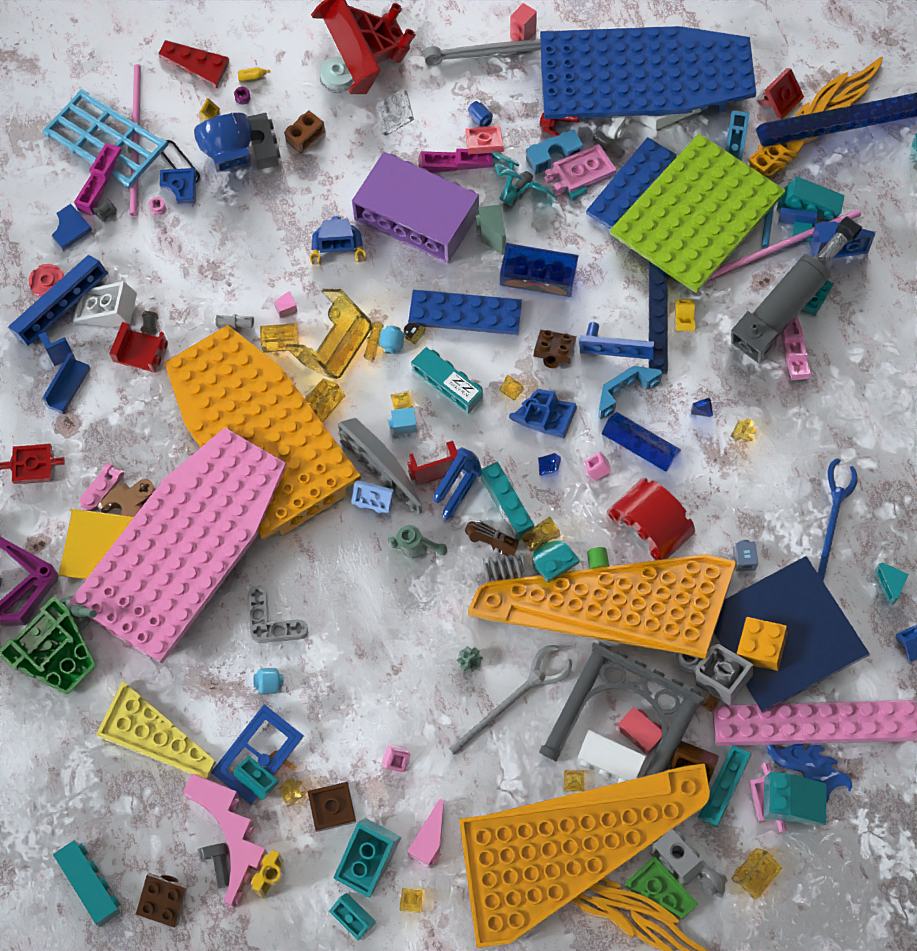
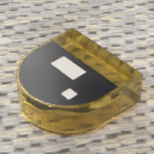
M415 322L408 323L403 330L404 337L416 345L425 333L426 328Z

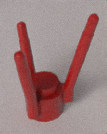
M542 113L539 125L544 127V132L558 136L560 134L550 129L555 127L556 121L579 123V117L569 116L561 119H544V113Z

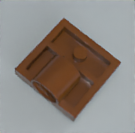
M540 329L533 357L543 358V363L548 368H556L560 362L570 364L577 336Z
M148 873L136 915L175 928L178 925L188 885L179 883L176 877L170 875L158 876Z

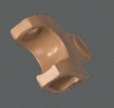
M147 479L138 481L130 488L126 483H122L112 489L100 501L97 507L102 513L119 508L122 509L121 515L135 517L156 489L153 483Z

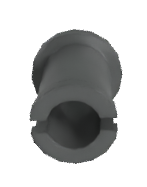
M525 171L520 174L523 177L522 180L519 179L514 185L518 187V192L527 183L533 182V175L530 172Z

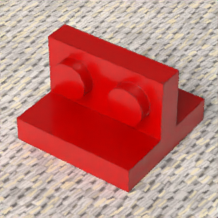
M786 68L764 90L765 92L757 101L760 106L772 107L777 118L783 119L804 98L792 69Z

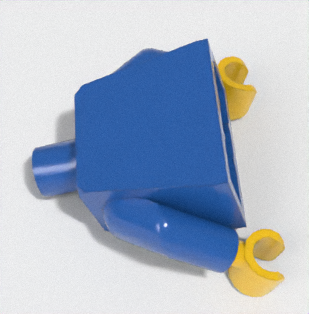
M334 216L331 220H324L321 227L312 235L311 250H313V253L309 257L311 263L313 264L314 258H318V264H321L322 259L318 251L320 253L355 250L354 248L357 250L355 252V260L358 262V255H363L365 261L366 253L362 250L363 243L360 231L354 225H350L348 219H341L339 216Z

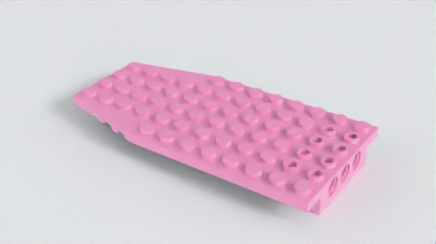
M224 428L163 479L69 603L72 606L79 604L86 606L88 609L95 610L97 615L94 618L89 617L91 621L148 658H154L162 664L257 537L260 524L265 519L266 510L269 504H271L274 498L273 494L276 488H278L286 470V463Z

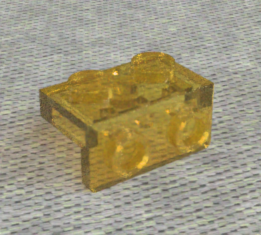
M323 378L305 400L320 421L324 422L343 400L345 393L337 383Z
M756 848L749 853L747 860L735 870L731 880L740 884L751 898L757 900L783 868L768 851Z

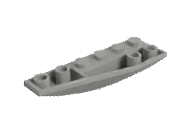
M357 418L338 423L340 443L346 449L350 448L358 461L362 460L366 463L367 469L373 474L376 473L385 486L389 485L394 490L393 493L399 499L402 497L411 511L415 510L420 514L422 512V505L404 469L388 448Z

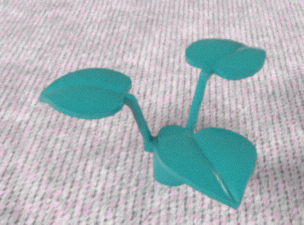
M492 152L493 157L508 162L510 165L509 169L504 165L495 164L498 176L508 175L506 186L499 198L501 201L512 205L516 196L520 197L521 193L528 187L546 192L557 201V197L549 188L532 181L527 183L518 192V187L511 183L513 177L521 180L523 178L513 171L514 165L519 167L520 164L509 156L499 152Z

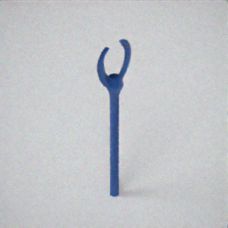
M834 459L828 467V482L832 491L833 505L818 568V574L822 581L826 573L840 505L854 491L858 481L856 469L854 466H850L852 479L846 489L836 487L834 469L841 462L840 459Z

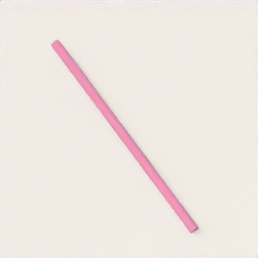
M136 64L134 65L132 121L139 124L141 66ZM135 132L132 135V141L138 145L139 133ZM132 149L131 160L138 164L139 153ZM131 168V176H132V175L134 174L135 170H133V169ZM138 179L130 188L131 216L137 215Z
M857 209L828 222L840 223L846 216L854 219L861 216V211ZM814 228L722 266L710 279L812 237Z

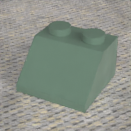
M500 204L478 207V215H475L476 233L480 235L481 242L502 255L506 254V234Z

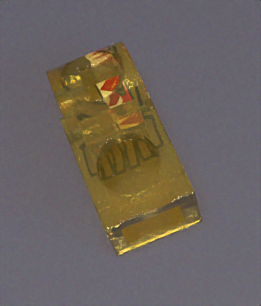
M549 516L527 531L521 539L531 552L550 540H555L561 534Z

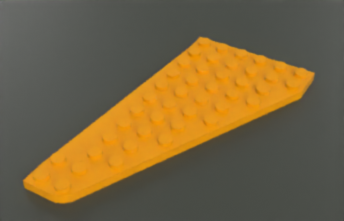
M701 554L569 571L549 583L546 582L542 575L491 581L478 587L469 606L468 615L490 621L682 653L706 659L736 567V561Z
M705 764L679 767L487 815L460 818L459 823L476 949L511 944L661 838L671 828H675L703 808L710 795Z

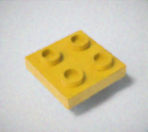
M273 849L270 854L267 853L261 863L263 867L260 873L257 872L251 881L253 891L263 899L270 887L280 884L283 878L280 868L284 860L280 853Z

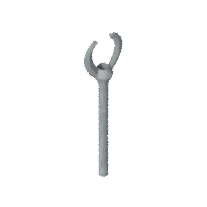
M548 645L543 647L533 659L528 680L485 716L482 721L470 729L468 733L455 742L449 750L455 754L463 745L467 744L477 733L482 731V729L512 705L515 700L527 692L529 688L540 684L556 683L566 678L571 672L572 660L568 659L566 661V666L561 672L545 676L539 669L541 661L547 653L559 650V646Z

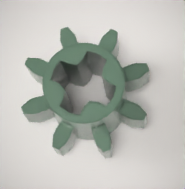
M468 646L459 651L457 662L460 664V667L464 671L469 669L471 672L479 668L483 659L479 654L480 651L476 647L471 649Z

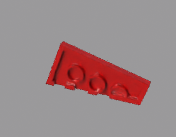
M167 40L164 41L158 53L161 59L176 67L185 69V72L198 76L200 80L211 83L215 88L218 87L229 63V58L226 56Z

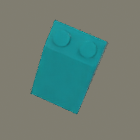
M769 772L764 778L763 819L826 825V783L793 774Z
M367 818L357 822L333 879L370 898L389 865L401 840V836Z

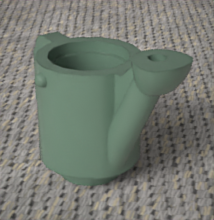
M413 525L402 527L398 531L396 539L394 536L388 537V542L392 548H401L404 554L411 559L423 555L426 548L435 550L439 555H445L447 552L446 544H437L423 537L419 529Z

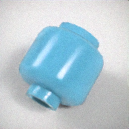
M386 326V329L381 330L379 346L385 349V353L395 354L396 351H400L403 348L404 333L400 331L401 328Z
M261 668L257 671V674L253 675L254 689L258 690L260 694H276L284 683L283 674H279L276 668Z

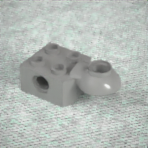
M720 644L710 647L706 659L674 653L676 667L683 672L695 674L698 687L730 706L753 676L752 663ZM687 659H694V661H692V662H689V661H686V660H687Z
M671 828L653 844L650 854L653 857L655 856L682 886L689 884L699 875V882L707 893L712 896L715 894L719 898L723 897L725 883L728 881L726 876L716 866L711 869L704 860L701 861L699 853L693 847L689 848L684 842V836L679 831L675 832ZM672 853L679 854L681 858H676Z

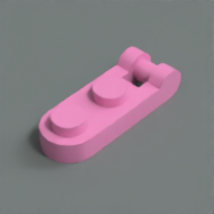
M107 462L100 474L81 496L80 505L85 511H96L100 501L121 481L124 472L120 469L116 470L112 464ZM109 474L113 476L111 480L107 479Z

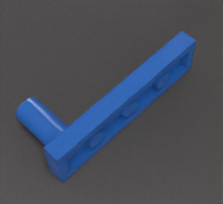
M590 322L586 336L580 335L579 337L580 353L654 360V342L597 337L599 324L596 322Z

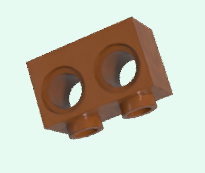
M308 110L293 125L286 128L284 132L286 142L300 154L303 153L325 133L324 121Z

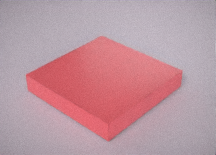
M500 126L465 128L468 154L504 152Z

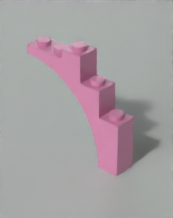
M191 774L183 794L190 800L200 804L214 816L227 839L230 850L231 873L224 903L234 908L236 903L239 904L244 892H242L244 884H248L251 879V869L259 872L260 868L263 867L261 863L267 851L261 846L246 841L247 838H251L254 827H252L253 823L250 819L232 812L238 808L240 803L237 791Z

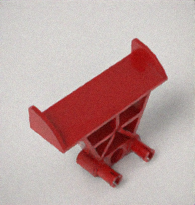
M323 0L312 12V18L324 20L355 82L349 89L350 94H367L381 72L378 64L389 58L396 63H401L410 50V43L416 34L411 29H406L403 34L396 20L402 11L399 4L393 3L388 13L384 14L382 18L349 6L346 0Z

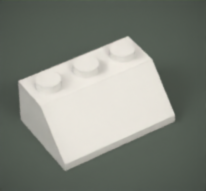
M588 730L577 757V763L585 770L590 771L592 769L599 772L598 775L602 778H612L617 783L638 778L646 756Z

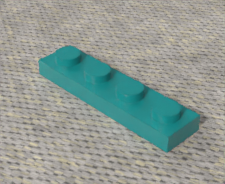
M734 745L731 746L710 790L709 799L700 811L698 820L718 828L752 756L750 752Z

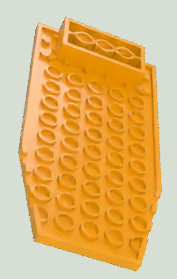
M229 325L164 362L185 427L199 448L221 430L227 428L286 463V470L278 488H276L273 494L274 498L266 510L265 519L259 527V535L263 540L277 531L282 536L346 497L345 489L354 484L356 480L361 479L359 472L282 367Z

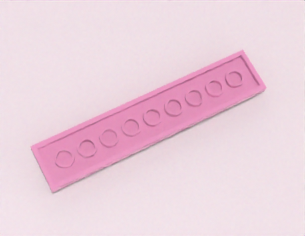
M916 700L779 704L764 713L760 711L757 705L712 707L716 746L917 741Z

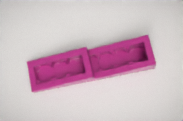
M105 143L89 169L90 177L74 201L79 211L91 215L94 214L93 208H97L122 152L121 147Z
M457 148L456 152L421 151L418 158L419 168H425L430 173L489 168L493 166L491 153L468 154V149Z

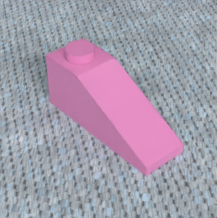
M441 798L407 851L408 856L428 868L432 864L436 865L441 856L439 852L444 812V800Z

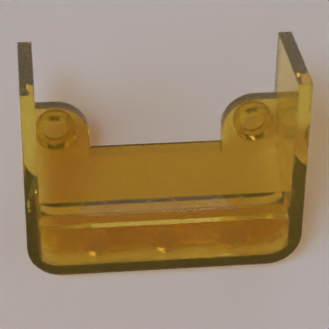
M323 289L321 292L332 302L328 310V317L334 324L317 351L301 344H286L285 348L304 366L328 378L338 379L343 375L372 329V323L342 289Z

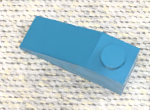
M732 111L725 151L742 161L750 113Z

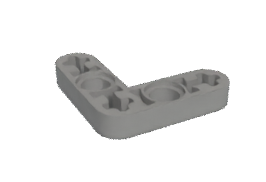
M255 586L250 589L248 593L250 634L255 642L267 643L299 640L307 636L308 627L303 620L268 622L266 591L261 586ZM256 592H260V595H263L259 597L260 605L257 604L254 597ZM256 610L264 612V616L260 619L254 618L253 614ZM301 625L302 630L301 633L298 634L295 629H297V626ZM287 626H290L291 635H288L289 631H288ZM283 627L285 629L284 634L276 636L274 634L275 628ZM267 628H270L271 637H269L268 633H262L261 637H258L255 633H258V629H261L262 632H268Z

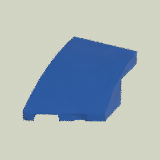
M537 389L529 399L522 403V407L515 413H510L509 418L530 429L565 438L577 410L576 403L558 400L554 391Z

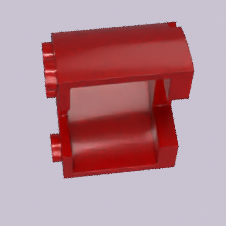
M642 478L607 510V514L610 519L617 521L619 524H622L624 521L628 527H633L637 531L638 536L642 540H647L650 543L649 553L655 560L668 559L695 534V527L692 519L686 518L685 513L687 511L667 489L653 480L649 483L647 478Z

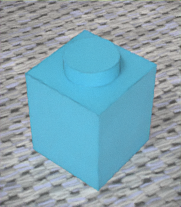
M414 407L391 410L392 417L388 418L390 429H394V435L417 432Z

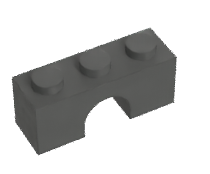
M267 113L248 116L252 128L251 141H263L258 145H253L258 170L279 166L278 158H281L279 147L275 148L274 144H277L275 133H271V130L274 129L272 119H268Z

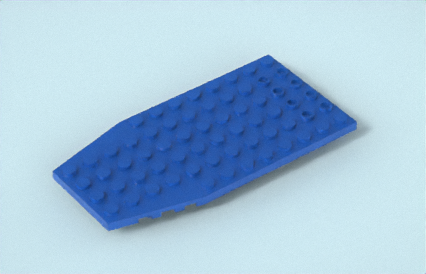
M682 26L540 31L544 119H561L569 116L587 118L687 114L699 108L704 110L708 109V106L716 104L720 106L725 105V102L728 101L737 102L756 97L750 37Z

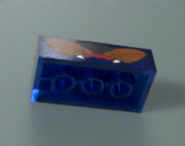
M506 243L500 270V285L572 297L579 255Z

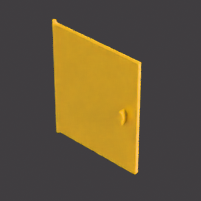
M70 509L71 517L59 576L87 579L134 517Z

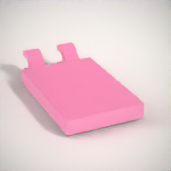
M597 144L554 162L552 169L545 171L547 176L544 179L547 183H550L557 177L560 178L561 182L553 185L555 187L553 193L555 196H560L566 189L569 192H573L583 186L586 187L616 174L617 169L601 146Z

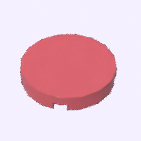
M42 264L31 272L28 278L29 286L36 296L42 297L64 277V273L56 265Z

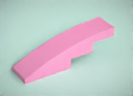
M796 316L781 333L783 349L791 380L810 379L811 372L803 342L804 335L798 316Z

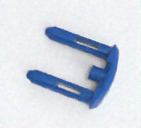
M463 447L457 449V457L433 495V501L440 503L445 499L460 472L465 474L443 509L442 517L445 520L453 517L476 477L481 476V465L477 455Z

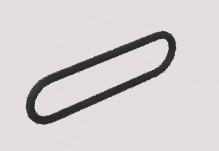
M166 140L167 142L172 143L175 146V148L179 151V153L183 156V158L187 161L191 168H195L192 165V163L187 159V157L183 154V152L179 149V147L175 144V142L171 140ZM162 151V155L170 163L173 169H177L174 166V164L170 161V159L166 156V154ZM196 170V174H197V176H198V178H197V180H196V183H197V182L200 180V174H199V172Z

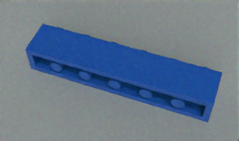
M87 255L12 322L8 328L17 340L29 346L39 337V334L47 330L99 283L108 272L99 260Z

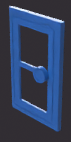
M264 704L211 773L230 789L237 791L242 799L252 805L258 796L226 771L242 749L246 747L258 757V763L261 766H266L265 769L274 776L303 739L304 735ZM265 720L288 737L272 759L267 754H260L248 744Z

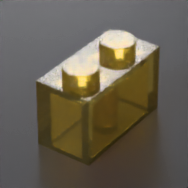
M297 323L260 326V343L263 353L300 350Z

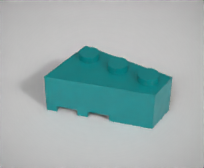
M796 176L784 188L785 194L778 201L776 209L780 211L783 207L818 212V219L831 221L842 213L845 195Z

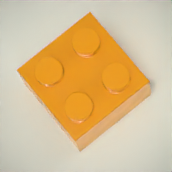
M746 617L737 655L752 663L753 666L778 671L788 635L787 626Z

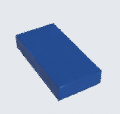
M782 207L778 223L794 224L795 221L810 223L814 227L818 212Z

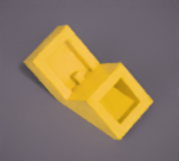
M675 299L676 331H695L694 299Z

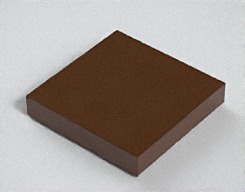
M348 781L307 791L316 832L356 823Z

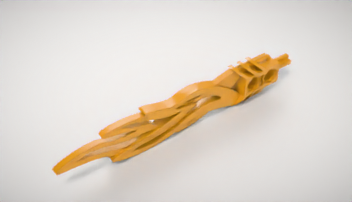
M879 57L864 70L847 77L848 72L827 83L816 94L811 104L807 102L797 112L789 126L772 133L769 136V140L767 138L764 140L763 146L762 144L758 146L757 151L748 159L749 166L765 177H771L776 172L784 170L787 165L798 157V153L804 144L822 135L832 120L849 112L850 106L867 92L869 84L866 83L879 70L883 57ZM869 72H871V73H870L868 76H866L864 79L859 80V81H857V82H855V83L849 85V86H848L847 88H845L840 94H838L836 97H834L835 94H836L843 86H845V85H847V84H849V83H851V82H854V81H856V80L862 78L863 76H865V75L868 74ZM866 84L865 86L859 88L858 90H856V91L850 93V92L853 91L854 89H856V88H858V87H860V86ZM828 105H836L825 111ZM813 119L811 127L799 133Z
M605 877L599 881L606 883L605 885L596 883L587 889L604 898L596 896L589 898L581 893L571 901L583 912L591 916L610 920L628 937L633 938V936H636L660 951H672V949L647 928L660 934L677 950H691L677 943L665 930L653 922L644 919L639 914L661 921L678 938L696 951H708L685 936L675 925L679 923V920L664 907L643 895L621 890L620 884ZM581 900H584V901H586V902H588V903L594 905V906L597 907L599 910H597V909H595V908H592L591 906L585 904V903L582 902ZM616 908L630 911V915H631L632 920H633V921L638 925V927H640L653 941L649 940V939H648L647 937H645L641 932H639V931L633 926V924L625 917V915H623V914H622L619 910H617Z

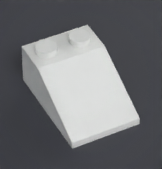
M125 282L92 288L78 301L73 322L111 327L121 326L122 322L130 324L137 292Z

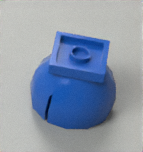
M229 113L208 119L195 127V140L200 150L214 160L216 172L250 163L248 146L252 138V128L246 114Z

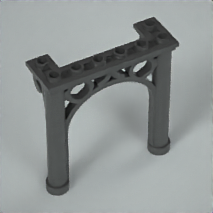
M593 642L592 653L545 745L541 746L539 753L557 762L568 737L589 699L605 690L623 689L634 692L646 699L656 710L662 725L661 741L644 776L666 771L697 708L704 703L702 693L694 688L688 690L682 687L683 683L676 679L670 681L664 678L665 674L656 669L653 672L646 669L647 665L638 660L635 663L628 660V655L617 651V653L612 652L610 646L602 642L598 644ZM613 667L621 671L622 679L615 683H609L605 677V671ZM625 669L641 677L637 681H628V684H623L627 677ZM600 673L604 685L592 689ZM648 681L664 688L655 694L654 699L651 697L652 692L647 687ZM663 694H667L675 699L676 704L672 709H661L658 704V698ZM676 712L672 720V723L667 731V723L664 715L673 714Z

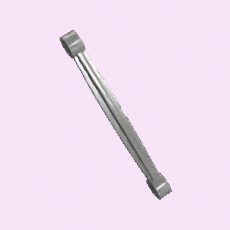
M540 39L444 50L431 46L424 50L426 64L437 65L446 59L483 57L541 49Z

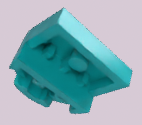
M559 540L541 545L533 552L532 565L535 572L538 571L547 583L580 563V559L565 542Z

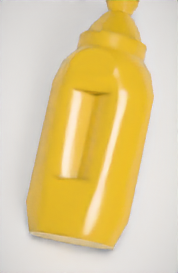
M259 67L241 69L238 71V79L242 82L256 80L271 71L270 69L266 70Z

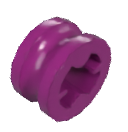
M238 87L234 91L235 101L238 104L243 105L250 101V93L246 87Z

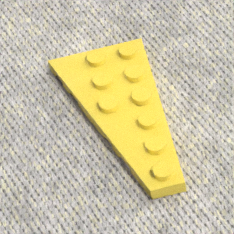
M122 680L96 736L186 773L208 780L216 763L215 760Z

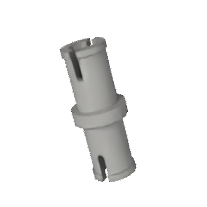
M237 314L232 316L216 315L215 324L216 327L229 325L233 329H237V327L253 328L254 317L238 316Z

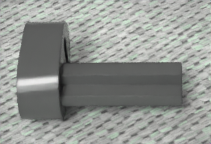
M226 843L197 849L200 861L213 859L218 889L228 887L229 875L225 857L228 855Z

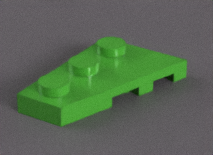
M655 856L623 885L637 894L653 900L681 919L698 905L696 900Z

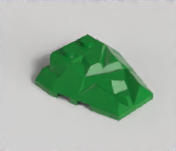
M54 595L40 609L41 612L14 639L10 638L0 648V657L11 668L36 678L65 694H69L97 665L69 609Z

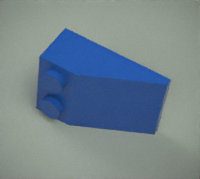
M823 221L815 225L810 241L814 258L836 234L838 222ZM862 229L859 235L852 242L845 243L832 259L868 254L875 237V232Z

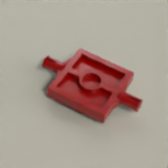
M51 443L13 446L10 461L0 462V470L11 469L13 484L52 481L53 466L65 465V458H53Z

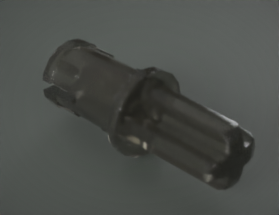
M600 130L593 136L594 141L599 143L605 151H610L617 158H622L625 154V150L614 143L613 138L610 139Z

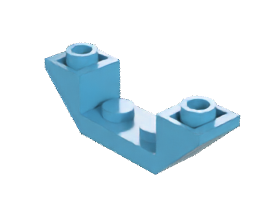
M632 366L605 383L601 394L598 412L599 419L605 416L609 417L615 412L616 400L613 396L620 393L622 388L633 385L636 380L645 390L658 386L662 377L661 370Z

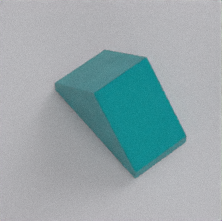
M882 562L878 564L875 572L890 605H894L909 574Z

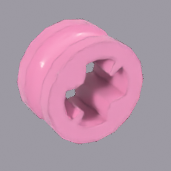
M154 197L149 201L150 210L154 215H161L165 212L166 205L162 198Z

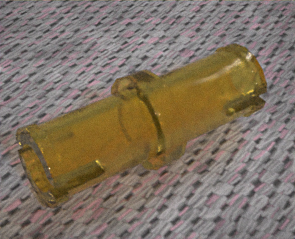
M372 323L370 336L366 340L367 347L363 356L365 359H375L380 341V333L384 328L382 323Z

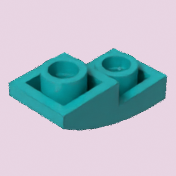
M827 280L805 305L803 310L816 316L834 283Z

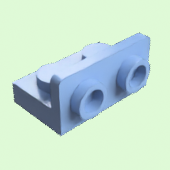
M356 480L351 503L359 508H370L378 513H388L393 506L392 497L394 490Z

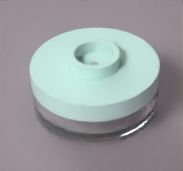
M330 57L323 61L320 66V83L326 90L341 93L349 90L353 85L354 80L342 57Z

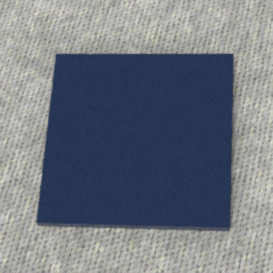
M807 556L726 598L714 632L721 646L737 654L746 617L787 626L788 635L778 671L753 666V676L745 685L762 713L870 656L867 648Z

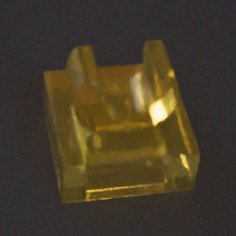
M750 418L738 421L730 437L736 441L741 439L745 442L752 441L753 439L749 436V433L754 434L757 432L752 427L754 421Z
M294 778L286 780L279 788L287 807L294 805L306 794V791L300 792L298 789L302 782H295Z
M402 888L399 910L421 913L423 891Z

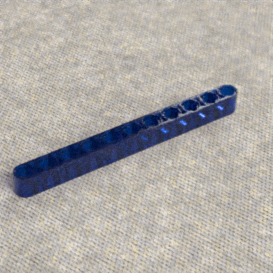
M917 93L766 122L757 126L755 131L761 145L768 147L916 117Z

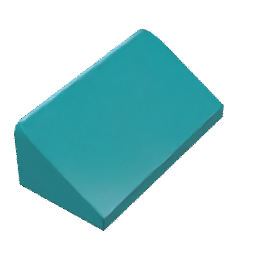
M247 756L234 770V776L261 800H264L279 783L272 774L251 756Z
M348 893L340 896L329 910L358 941L376 923Z

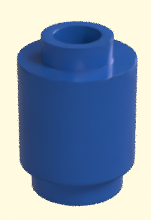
M475 101L468 107L469 115L480 127H486L491 124L493 114L483 103Z

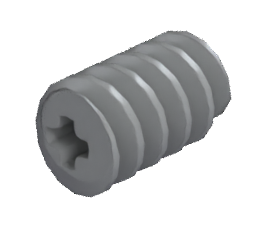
M522 553L519 554V559L514 554V556H511V560L508 556L504 555L503 561L500 556H497L495 562L492 557H489L488 563L483 558L484 573L488 582L491 581L492 576L498 581L499 575L506 580L507 574L510 575L511 579H514L515 573L518 574L519 578H522V573L524 572Z

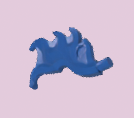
M793 744L785 749L776 748L775 745H765L769 751L767 754L779 766L801 772L804 778L826 783V804L829 800V794L836 787L846 786L848 791H851L852 781L848 775L834 770L831 764H838V761L818 753L819 751H824V747L812 745L804 750L803 744Z

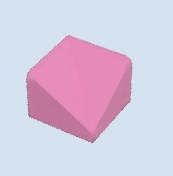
M290 291L274 301L280 318L297 312V307Z
M601 451L585 460L587 472L595 481L611 472L608 459Z
M387 744L382 765L386 769L404 772L410 753L406 748Z

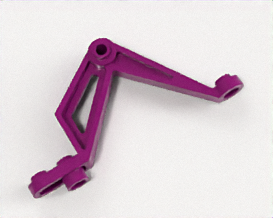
M0 537V548L30 573L28 577L0 600V626L26 625L52 586L58 581L59 575L52 564ZM35 585L37 586V589L19 613L5 614Z

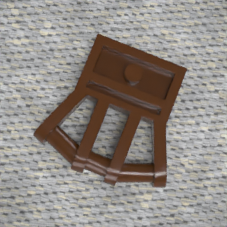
M481 520L470 521L465 528V533L474 543L478 541L487 543L492 546L493 551L495 548H498V551L505 556H509V554L514 556L517 550L518 540L494 529Z

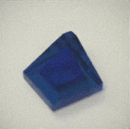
M706 398L694 402L691 414L706 417L713 416L711 399Z
M556 453L539 457V475L543 476L557 472L561 457Z

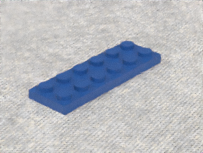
M647 137L589 206L586 214L611 229L673 162L677 154Z
M413 290L408 324L417 323L423 327L518 335L522 299Z

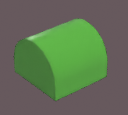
M596 547L587 551L590 569L609 566L607 549L605 547Z

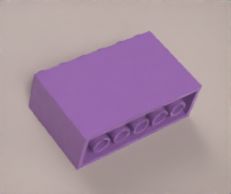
M383 152L352 199L354 220L449 263L476 220L475 215H478L479 194L471 189L468 190L461 187L456 182L452 183L440 175L430 173L425 168H419L410 161H404L394 154Z

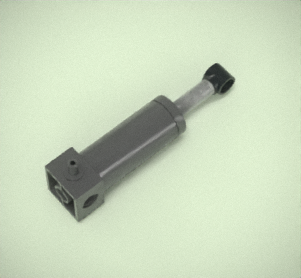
M846 216L836 228V234L815 258L804 254L753 313L746 312L731 330V343L760 365L776 347L778 336L831 277L830 272L825 266L845 243L852 242L859 235L862 226Z

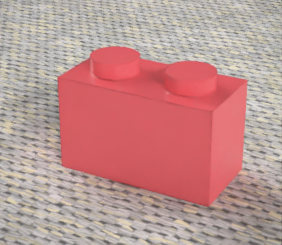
M522 3L510 16V38L513 41L530 40L536 34V10Z
M633 707L617 725V730L647 756L661 741L662 727L656 722H651L648 719V715L642 709L637 710Z

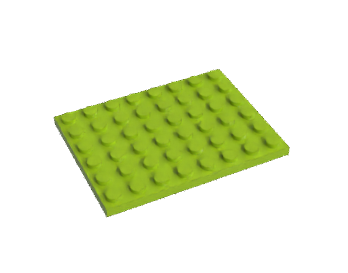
M698 133L610 229V235L697 293L785 194V189Z

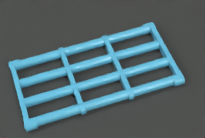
M81 89L43 130L44 135L49 138L52 137L69 148L71 152L77 153L92 164L96 157L81 147L86 141H89L98 148H103L105 143L93 136L98 128L119 140L115 146L122 147L125 144L146 157L147 159L140 166L123 154H120L118 160L135 170V172L128 178L114 169L111 176L121 181L128 188L132 187L135 181L169 144L163 138L160 139L142 128L137 122L134 123L121 115L113 107H108L92 97L84 89ZM81 99H84L104 113L97 119L76 105ZM72 111L93 125L85 131L67 120L65 116ZM111 116L130 129L122 135L104 122ZM61 123L81 136V138L74 144L55 132L54 128ZM137 132L158 145V147L151 153L130 140V137Z

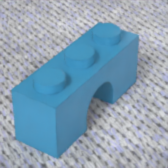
M574 129L565 131L556 137L546 139L544 142L531 145L526 149V160L536 175L551 168L552 158L550 155L558 153L566 158L583 151V144Z

